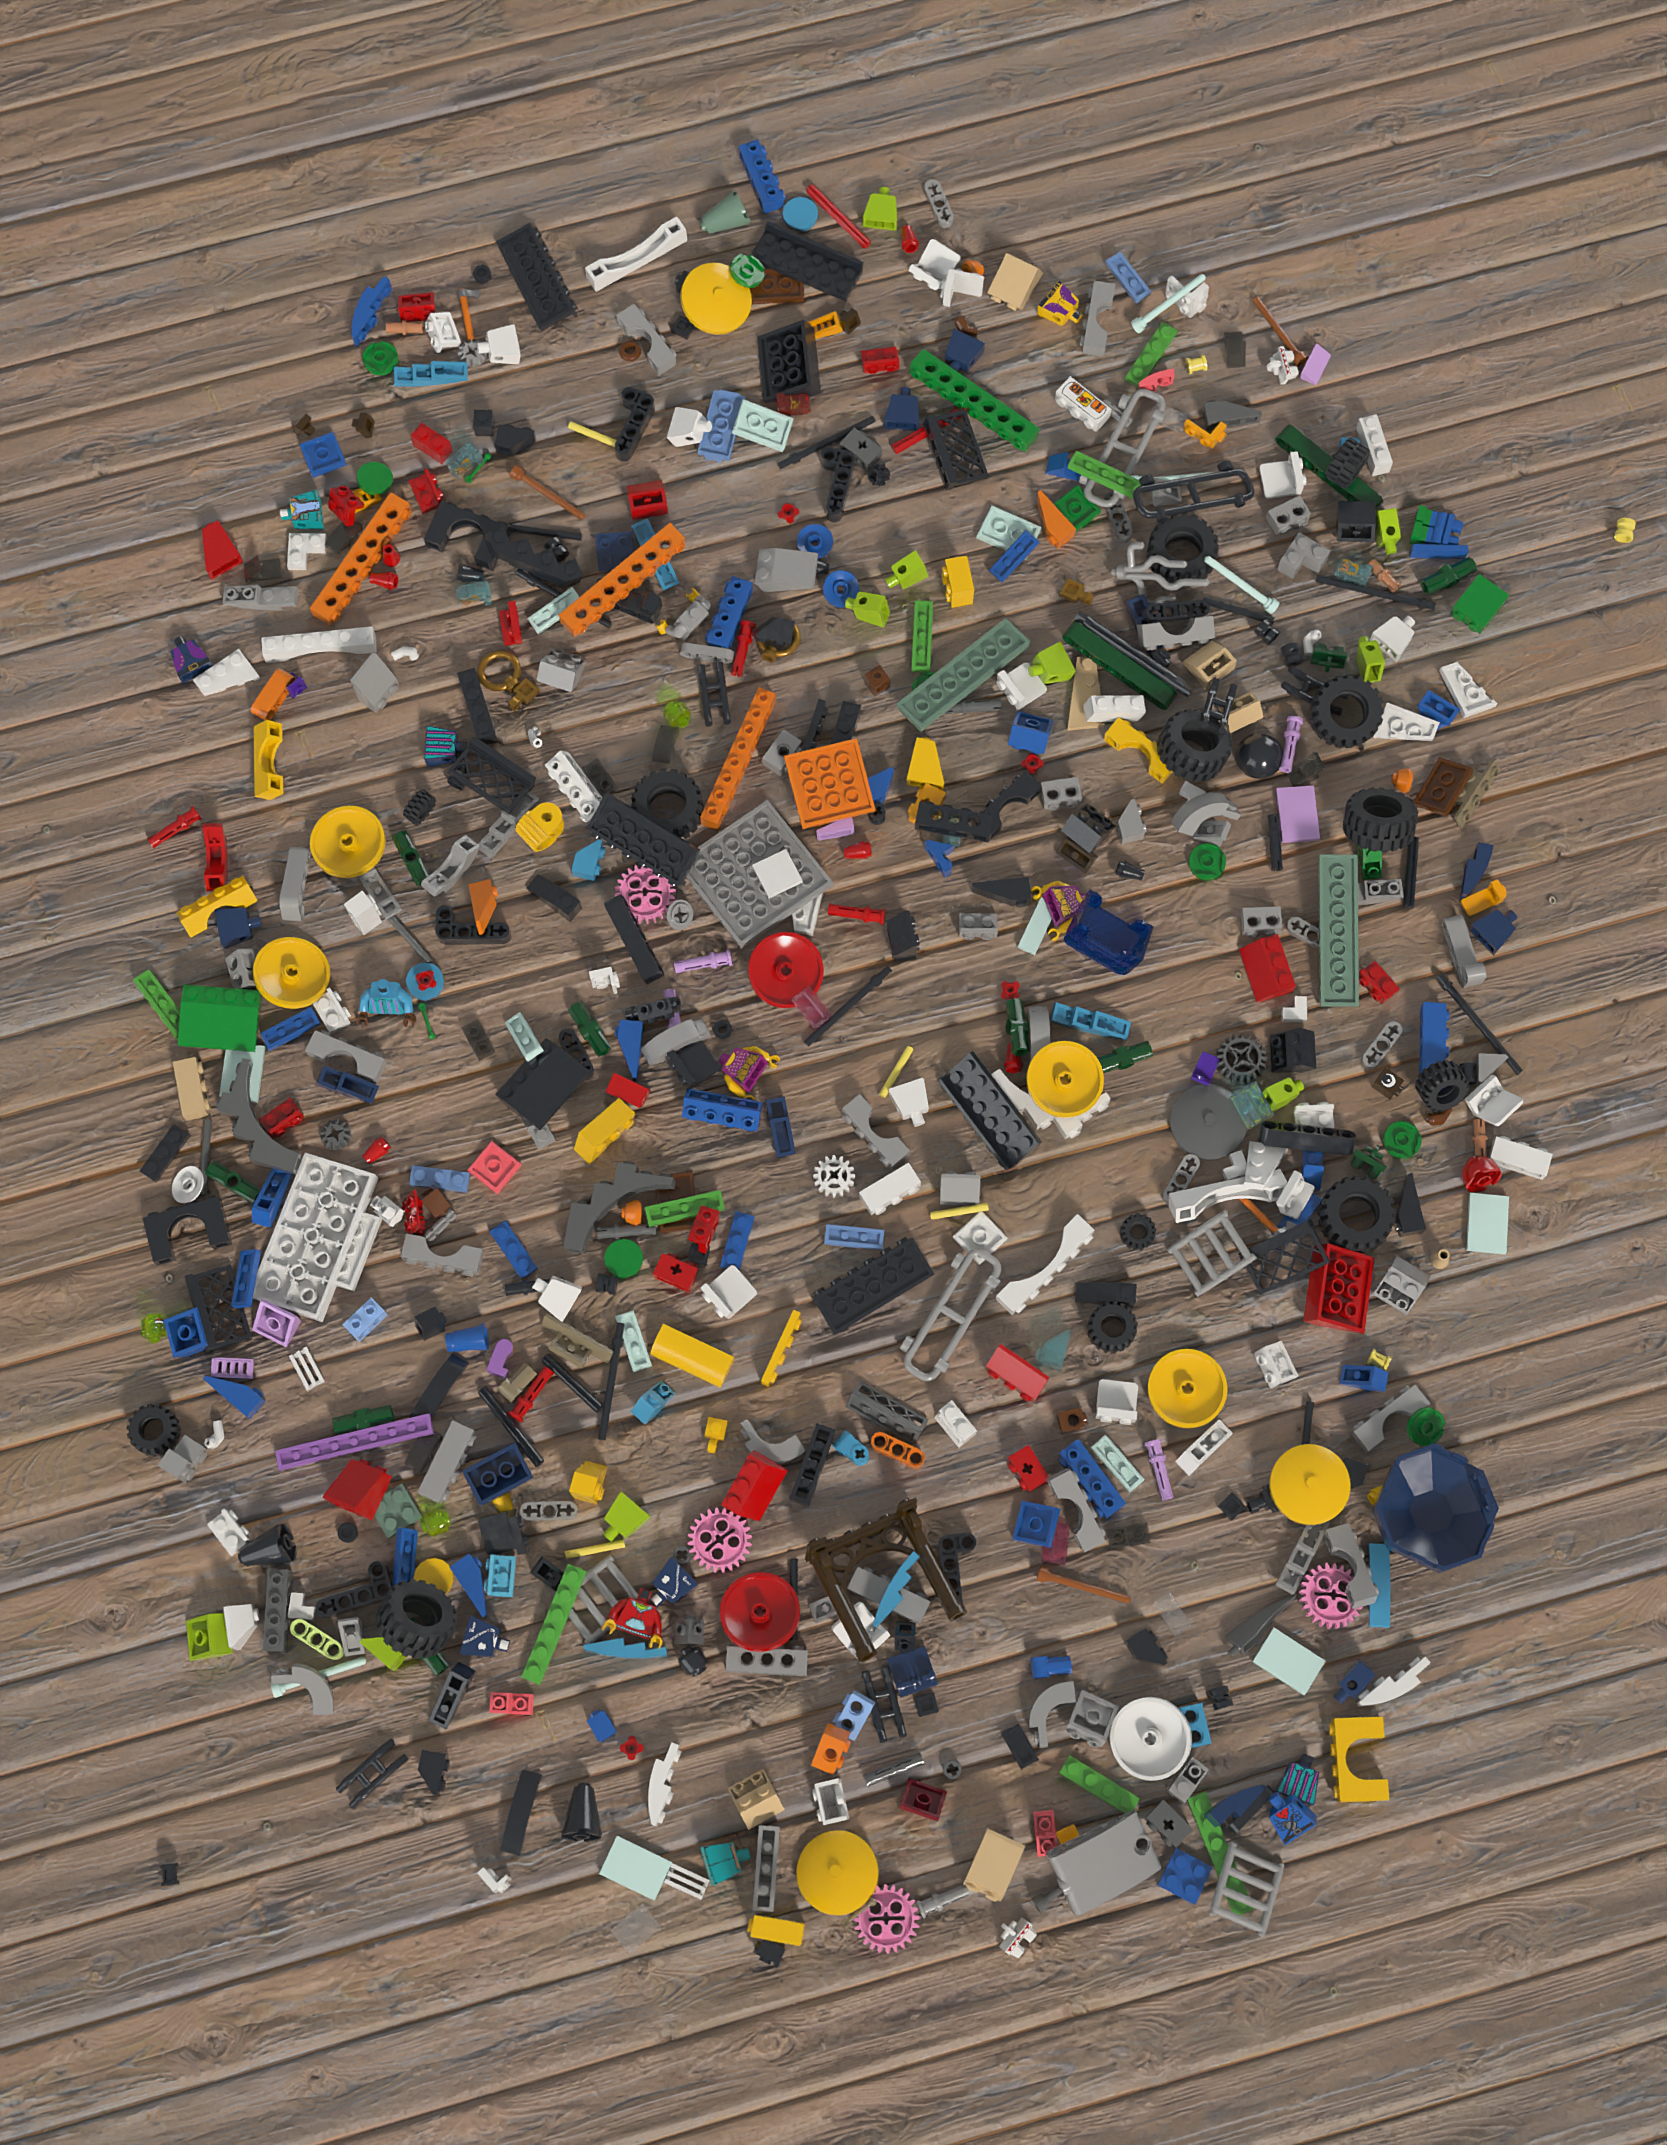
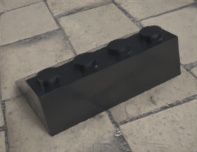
M801 320L757 336L765 403L791 400L790 395L792 400L805 399V395L811 397L821 393L815 330L813 326L805 320Z
M547 1038L540 1044L544 1051L530 1061L525 1060L495 1094L508 1109L539 1130L546 1125L591 1074L588 1069Z

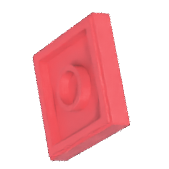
M491 1141L467 1171L498 1195L522 1164Z

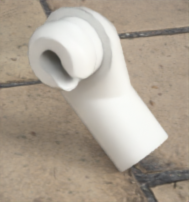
M1312 630L1303 638L1305 656L1313 654V645L1322 636L1319 630Z
M222 1420L212 1422L214 1433L205 1439V1446L207 1448L215 1449L223 1441L224 1430Z

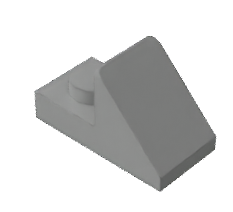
M1154 478L1155 483L1164 481L1159 478ZM1179 486L1151 491L1153 505L1156 507L1182 502Z
M1203 821L1194 833L1193 838L1221 847L1222 842L1226 840L1231 824L1228 821Z
M521 1118L538 1150L556 1141L547 1124L539 1130Z
M828 1596L809 1604L815 1624L838 1616Z
M358 1617L338 1620L345 1656L365 1654V1647L360 1643V1640L363 1639L362 1621Z

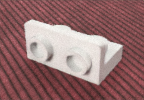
M450 312L430 313L425 322V329L429 333L431 345L434 347L435 352L440 353L442 348L460 346L461 340Z
M611 967L589 971L593 988L603 989L608 987V984H611L613 993L617 994V988L620 987L617 972H613Z
M329 987L327 989L328 992L313 1003L332 1035L351 1024L348 1019L351 1015L346 1007L342 1008L339 1002L342 1000L337 991L332 992Z
M1318 1102L1317 1105L1299 1103L1293 1110L1294 1124L1334 1128V1104H1329L1328 1102Z
M1294 1170L1276 1202L1280 1213L1294 1219L1299 1218L1315 1189L1314 1185L1304 1181L1300 1172Z
M1282 1341L1265 1346L1254 1353L1256 1361L1271 1389L1298 1377Z
M224 1508L221 1510L222 1513L207 1525L230 1556H233L241 1547L251 1541L248 1538L250 1533L244 1525L239 1526L236 1522L238 1517L232 1510L228 1511Z
M483 1867L477 1872L494 1893L498 1891L502 1893L510 1886L509 1881L511 1878L508 1875H505L497 1882L499 1877L491 1868L487 1870Z

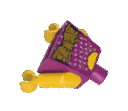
M1054 881L1043 885V888L1034 886L1031 889L1032 893L1039 892V894L1033 896L1034 900H1039L1043 896L1055 927L1059 926L1058 929L1053 928L1048 932V935L1052 932L1057 933V936L1052 941H1057L1059 934H1064L1074 928L1082 919V913L1086 910L1085 905L1091 902L1089 894H1081L1076 885L1070 886L1061 881Z
M757 1046L743 1049L735 1048L731 1055L723 1053L719 1058V1063L724 1065L722 1071L725 1074L724 1080L729 1090L738 1098H751L755 1101L752 1095H746L745 1093L751 1091L767 1064L770 1068L776 1069L777 1065L773 1064L771 1060L780 1062V1058L777 1055L769 1056L768 1052Z

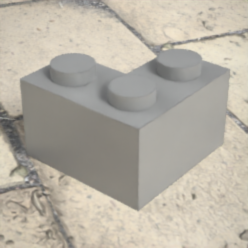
M1298 533L1280 560L1277 570L1292 579L1302 565L1318 574L1326 563L1331 550Z
M184 1435L174 1451L168 1449L157 1466L186 1483L187 1480L190 1481L195 1475L197 1465L201 1464L207 1457L206 1452L208 1449Z

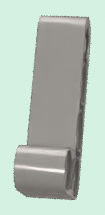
M290 847L279 901L283 920L303 921L304 919L303 895L311 860L310 848Z
M1457 915L1442 919L1443 931L1461 987L1467 988L1482 984L1486 979V970L1482 962H1477L1463 916Z

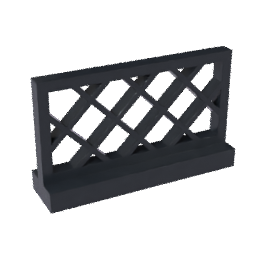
M966 409L936 417L934 415L926 417L923 426L946 490L953 489L954 486L988 478L989 475ZM962 416L965 422L964 425L960 426L953 422L955 417ZM943 420L949 424L946 431L939 427L938 421ZM951 425L960 430L957 437L948 432ZM962 431L969 435V443L959 438ZM945 436L955 440L952 447L945 444ZM957 442L966 447L963 453L953 449ZM968 448L975 452L976 457L974 460L965 455ZM951 452L961 457L958 464L950 460ZM962 459L972 463L969 470L960 466ZM973 466L981 468L982 474L976 475L972 473ZM957 469L966 473L964 479L957 480L955 474Z
M475 736L470 741V745L448 770L449 775L507 814H510L526 793L531 791L536 777ZM471 752L477 756V761L467 762L466 756ZM489 764L492 766L493 771L483 772L481 765ZM478 765L480 772L469 773L468 766ZM465 766L467 774H458L454 770L457 767ZM504 774L507 776L508 781L498 782L497 775ZM494 775L495 783L485 784L484 776ZM481 777L482 784H473L471 778ZM512 785H520L524 789L522 792L513 793ZM509 786L510 793L500 794L499 787ZM496 787L497 794H488L486 788ZM511 797L512 804L509 807L502 803L501 798Z
M1311 1219L1248 1248L1250 1253H1253L1257 1259L1263 1261L1260 1271L1253 1269L1251 1263L1246 1266L1260 1295L1331 1262L1313 1227L1314 1224ZM1311 1233L1314 1239L1312 1247L1302 1243L1304 1235ZM1291 1242L1297 1245L1295 1254L1284 1251L1287 1243ZM1300 1246L1310 1249L1308 1260L1297 1256ZM1272 1250L1280 1253L1277 1263L1267 1259L1269 1252ZM1313 1251L1321 1253L1324 1261L1320 1263L1310 1261ZM1241 1252L1238 1253L1240 1259H1243L1244 1257ZM1283 1254L1293 1258L1291 1267L1280 1264ZM1296 1259L1306 1262L1303 1271L1293 1269ZM1266 1262L1276 1266L1273 1276L1263 1272ZM1279 1267L1289 1271L1287 1278L1284 1280L1276 1277ZM1262 1275L1272 1279L1270 1286L1264 1289L1260 1283Z
M231 1265L195 1275H185L193 1308H198L208 1344L205 1348L206 1353L252 1339L244 1308H237L241 1313L237 1320L227 1316L232 1308V1302L224 1299L222 1296L227 1288L234 1291L235 1277ZM228 1271L230 1278L226 1284L217 1279L221 1272ZM207 1277L212 1282L205 1289L199 1285L198 1279ZM214 1282L224 1286L220 1295L210 1291ZM207 1294L217 1298L213 1307L204 1303ZM220 1300L229 1304L225 1314L215 1309ZM213 1312L222 1316L218 1326L209 1320ZM225 1318L235 1323L230 1332L220 1327ZM240 1325L245 1328L247 1335L238 1337L232 1333L236 1326ZM218 1330L228 1335L224 1342L216 1344L215 1335Z

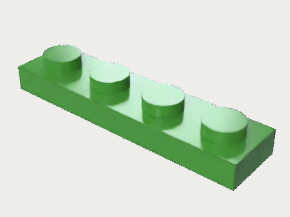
M1162 322L1126 375L1125 381L1138 387L1139 382L1151 374L1177 335L1178 330Z
M1079 451L1075 452L1068 464V469L1133 499V491L1136 487L1140 486L1138 479Z
M915 600L911 672H930L933 601Z
M148 969L135 977L133 982L177 1040L180 1010Z
M721 1190L647 1206L645 1211L648 1225L652 1227L696 1217L702 1205L723 1211L725 1207Z
M1070 1755L1059 1774L1124 1814L1134 1810L1140 1799Z

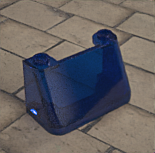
M1090 889L1084 895L1065 932L1064 942L1114 973L1127 975L1143 961L1154 926L1144 920H1135L1128 924L1101 908L1102 897Z

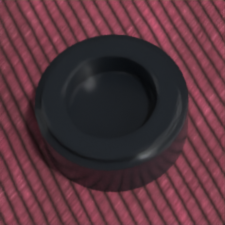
M486 265L476 266L473 270L475 281L480 284L489 282L491 279L490 268Z
M347 1522L340 1525L337 1534L344 1543H352L358 1537V1529L354 1524Z

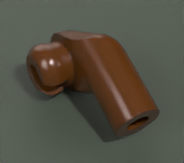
M963 315L957 316L955 326L958 331L976 337L978 328L969 326Z
M1446 1109L1440 1113H1428L1425 1116V1121L1432 1126L1442 1125L1446 1122L1453 1109Z

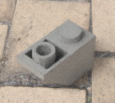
M1135 799L1130 800L1117 823L1116 828L1121 844L1142 840L1145 832H1147L1146 824L1144 821L1141 822L1140 815H1142L1141 807L1139 804H1136Z
M1192 1757L1166 1791L1182 1804L1185 1803L1209 1769Z

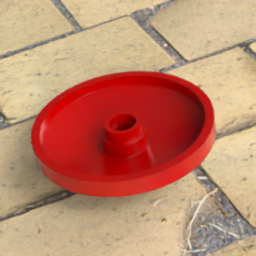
M780 932L764 938L756 945L750 955L747 972L753 991L762 1001L777 1008H794L805 1004L817 993L823 980L824 967L818 949L810 940L796 933Z
M765 1572L751 1573L734 1581L724 1593L720 1604V1620L724 1632L737 1646L753 1652H766L782 1646L793 1636L800 1621V1603L792 1586L781 1577Z

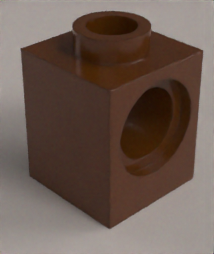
M881 665L864 674V683L874 697L890 688V678Z
M434 1185L418 1196L435 1218L446 1214L451 1206Z
M1081 1407L1058 1412L1056 1415L1061 1434L1084 1430L1085 1424L1088 1423L1086 1413L1082 1412ZM1075 1416L1078 1419V1424H1069L1067 1418Z

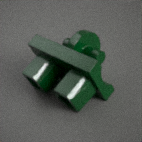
M1318 643L1314 647L1310 664L1325 666V672L1328 673L1330 667L1344 669L1347 652H1344V647L1336 646L1334 650H1329L1325 644Z
M1367 1145L1365 1151L1370 1153V1156L1357 1148L1353 1153L1354 1157L1351 1165L1360 1170L1364 1162L1369 1163L1371 1167L1366 1174L1374 1179L1381 1172H1384L1387 1167L1374 1159V1157L1382 1160L1384 1157L1382 1153L1378 1152L1381 1147L1379 1145H1376L1375 1149Z

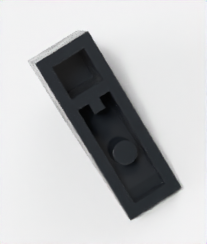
M539 874L526 888V890L569 922L582 909L581 902L577 898Z
M1029 877L972 883V893L1019 908L1026 907L1031 903Z
M1412 1173L1405 1177L1394 1223L1396 1233L1399 1232L1400 1237L1420 1234L1426 1230Z
M1120 1282L1076 1283L1075 1303L1103 1305L1104 1302L1109 1301V1303L1117 1301V1304L1123 1303L1125 1307L1134 1308L1137 1284Z
M459 1661L450 1670L429 1718L430 1722L447 1730L472 1682L476 1670Z

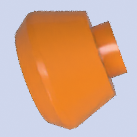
M968 259L962 264L961 270L963 272L978 273L981 276L984 274V267L978 261Z
M1410 768L1398 769L1396 773L1393 772L1391 783L1394 784V788L1402 793L1408 792L1413 780V771Z
M638 1199L627 1202L626 1207H622V1218H625L627 1223L633 1225L641 1223L642 1205Z

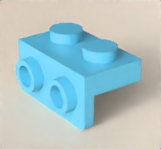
M491 1554L490 1559H487L486 1571H489V1578L485 1579L484 1591H487V1595L513 1597L516 1556Z

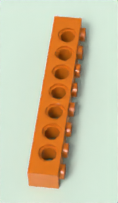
M390 492L310 607L314 617L330 626L338 621L341 611L349 605L354 592L357 593L359 591L361 582L370 575L373 565L379 562L383 547L391 544L393 536L400 532L402 523L409 519L411 515L409 502ZM391 515H397L395 518H389ZM386 529L384 533H379L380 530ZM371 544H376L374 547H369ZM361 558H366L365 561L359 562ZM353 572L356 573V574H355L354 576H352V577L348 576L350 573H353ZM341 587H346L345 590L338 591ZM333 601L336 602V603H335L334 605H332V606H329V605H328L330 602H333Z
M671 523L667 524L558 615L560 623L574 637L578 634H583L591 623H596L603 613L612 610L615 603L620 599H625L632 589L638 588L644 579L648 576H653L661 565H666L673 555L680 553L686 545L685 537ZM663 545H669L668 548H661ZM650 556L656 557V558L653 559V560H648V559H647V558L650 557ZM637 567L641 568L638 572L633 571ZM622 579L628 580L626 583L619 582ZM607 591H614L611 595L605 594ZM594 602L600 603L598 606H592ZM579 614H586L583 618L577 617Z
M758 687L700 816L701 825L719 831L776 704V693Z

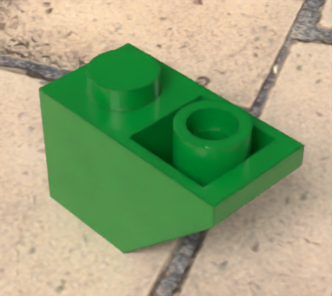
M1358 845L1362 879L1382 878V852L1377 850L1376 852L1371 851V849L1367 848L1363 849Z

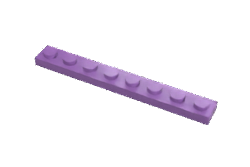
M428 1413L275 1451L278 1469L280 1471L423 1437L434 1434L431 1415Z

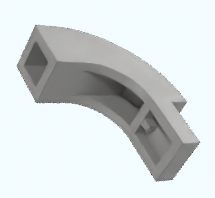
M1215 792L1205 793L1186 802L1177 811L1171 822L1177 832L1193 836L1199 825L1209 817L1224 816L1238 820L1241 813L1237 809V805L1228 801L1224 794Z
M464 835L453 844L445 862L435 872L422 880L421 886L434 897L442 891L446 893L468 870L480 846L467 835Z
M1028 1007L1030 1062L1039 1050L1050 1044V1023L1047 1007Z
M691 1019L660 1033L650 1040L641 1051L649 1066L664 1062L668 1058L667 1054L672 1050L675 1052L688 1044L708 1039L711 1034L703 1019L696 1021Z
M748 1419L741 1422L742 1429H740V1432L745 1439H750V1441L745 1443V1447L750 1453L756 1450L777 1464L793 1462L806 1454V1450L796 1435L782 1443L770 1444L763 1441L757 1435Z
M293 1663L292 1672L282 1668L276 1669V1672L272 1673L271 1684L297 1683L304 1686L310 1692L313 1701V1715L334 1714V1696L331 1686L326 1678L316 1669L304 1664Z
M1074 1681L1059 1683L1049 1687L1034 1702L1030 1711L1028 1726L1029 1728H1037V1731L1034 1732V1742L1039 1744V1748L1048 1747L1046 1718L1050 1710L1058 1705L1076 1702Z

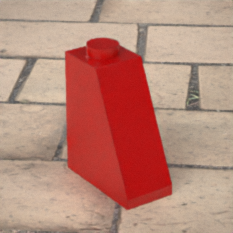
M218 520L207 524L202 529L205 566L211 580L243 562L239 552Z

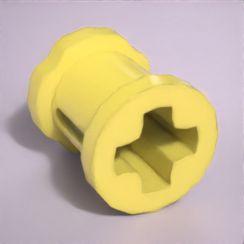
M1204 354L1198 358H1186L1188 374L1198 370L1207 371V361Z
M1373 1348L1366 1365L1369 1366L1371 1364L1386 1371L1391 1361V1356L1386 1357L1376 1352V1349Z

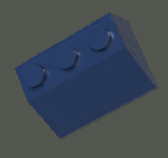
M516 1443L462 1470L480 1506L533 1479L532 1473Z

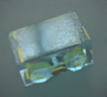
M1256 1081L1230 1095L1248 1130L1274 1116Z

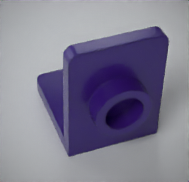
M292 672L291 675L296 677V680L287 687V690L289 692L288 695L293 699L307 687L301 676L298 678Z
M1203 1051L1191 1079L1209 1086L1220 1059Z

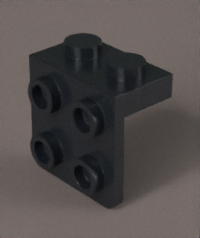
M702 1041L690 1044L677 1054L674 1050L667 1054L668 1066L672 1071L675 1070L679 1076L677 1078L682 1086L686 1085L690 1089H693L720 1070L718 1063Z
M517 1508L479 1518L478 1523L488 1555L515 1549L518 1555L526 1553V1546H529L527 1535H523L522 1527H524L522 1515L518 1516Z

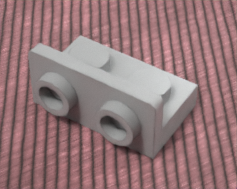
M959 913V937H963L966 940H972L975 937L991 940L997 937V914Z

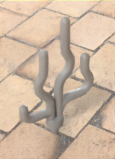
M1133 542L1128 546V565H1118L1117 568H1112L1111 570L1112 576H1117L1119 580L1134 581L1138 588V595L1145 594L1143 580H1155L1163 588L1171 591L1178 590L1182 586H1208L1210 583L1208 579L1191 578L1179 579L1174 583H1169L1158 573L1145 572L1153 563H1160L1169 568H1185L1187 562L1184 560H1168L1163 556L1155 555L1149 557L1144 564L1135 565L1134 550L1143 549V542ZM1161 596L1152 601L1147 599V602L1150 605L1153 603L1176 602L1177 599L1175 596Z

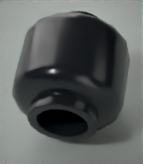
M689 1645L680 1651L682 1655L679 1656L678 1663L686 1675L695 1677L707 1669L708 1660L700 1647L692 1648Z

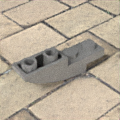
M259 585L224 586L222 604L245 609L283 610V607L297 606L299 589L296 586L261 588Z
M1401 879L1363 881V883H1358V905L1375 904L1403 898Z

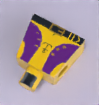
M1060 281L1056 283L1038 305L1037 314L1060 326L1065 325L1069 319L1078 324L1083 316L1077 311L1078 298Z

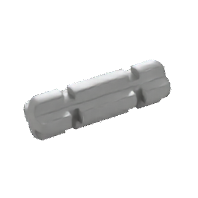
M1105 399L1103 403L1112 409L1111 416L1119 421L1124 411L1116 405H1111L1112 402ZM1129 416L1127 422L1124 425L1125 427H1128L1132 423V417Z
M451 1209L444 1214V1217L442 1216L431 1226V1230L428 1229L424 1233V1237L428 1241H433L436 1235H439L450 1224L449 1222L456 1218L457 1215Z

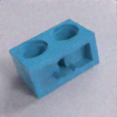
M1202 1703L1178 1708L1183 1714L1186 1711H1191L1195 1715L1194 1721L1188 1723L1191 1731H1196L1199 1734V1741L1196 1743L1192 1742L1191 1748L1211 1744Z

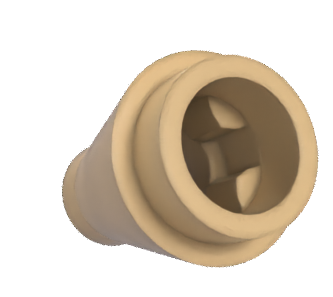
M1446 1249L1434 1251L1430 1256L1431 1264L1437 1269L1447 1267L1450 1253Z

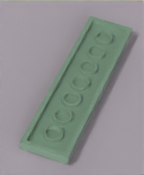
M1005 618L896 703V708L922 732L1027 649L1031 642Z
M1320 854L1318 855L1320 1007H1359L1358 855Z

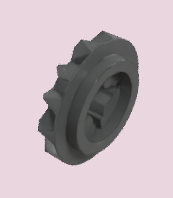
M338 1119L329 1120L327 1124L323 1125L320 1132L321 1141L331 1150L342 1149L350 1142V1127ZM332 1128H334L337 1132H340L338 1134L339 1141H337V1139H335L334 1137H330V1135L333 1134Z

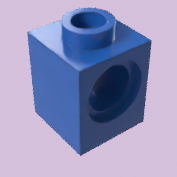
M598 1709L589 1715L590 1719L587 1720V1723L599 1743L617 1733L605 1710L600 1712Z

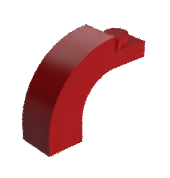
M204 823L202 827L206 846V869L204 872L206 892L227 885L228 847L227 838L224 836L223 823Z

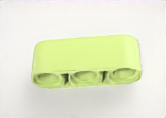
M297 1619L292 1622L290 1631L295 1637L332 1660H339L343 1657L344 1649L340 1642L305 1620ZM299 1624L305 1625V1631L302 1634H298L296 1631ZM320 1634L322 1641L320 1644L315 1645L313 1638L315 1635ZM333 1645H337L339 1652L332 1656L330 1648Z

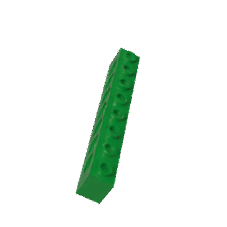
M925 349L911 362L909 374L913 378L920 380L929 389L939 393L942 398L952 402L958 409L965 408L971 418L981 422L987 429H991L999 437L1013 444L1015 448L1025 453L1037 439L1039 427Z

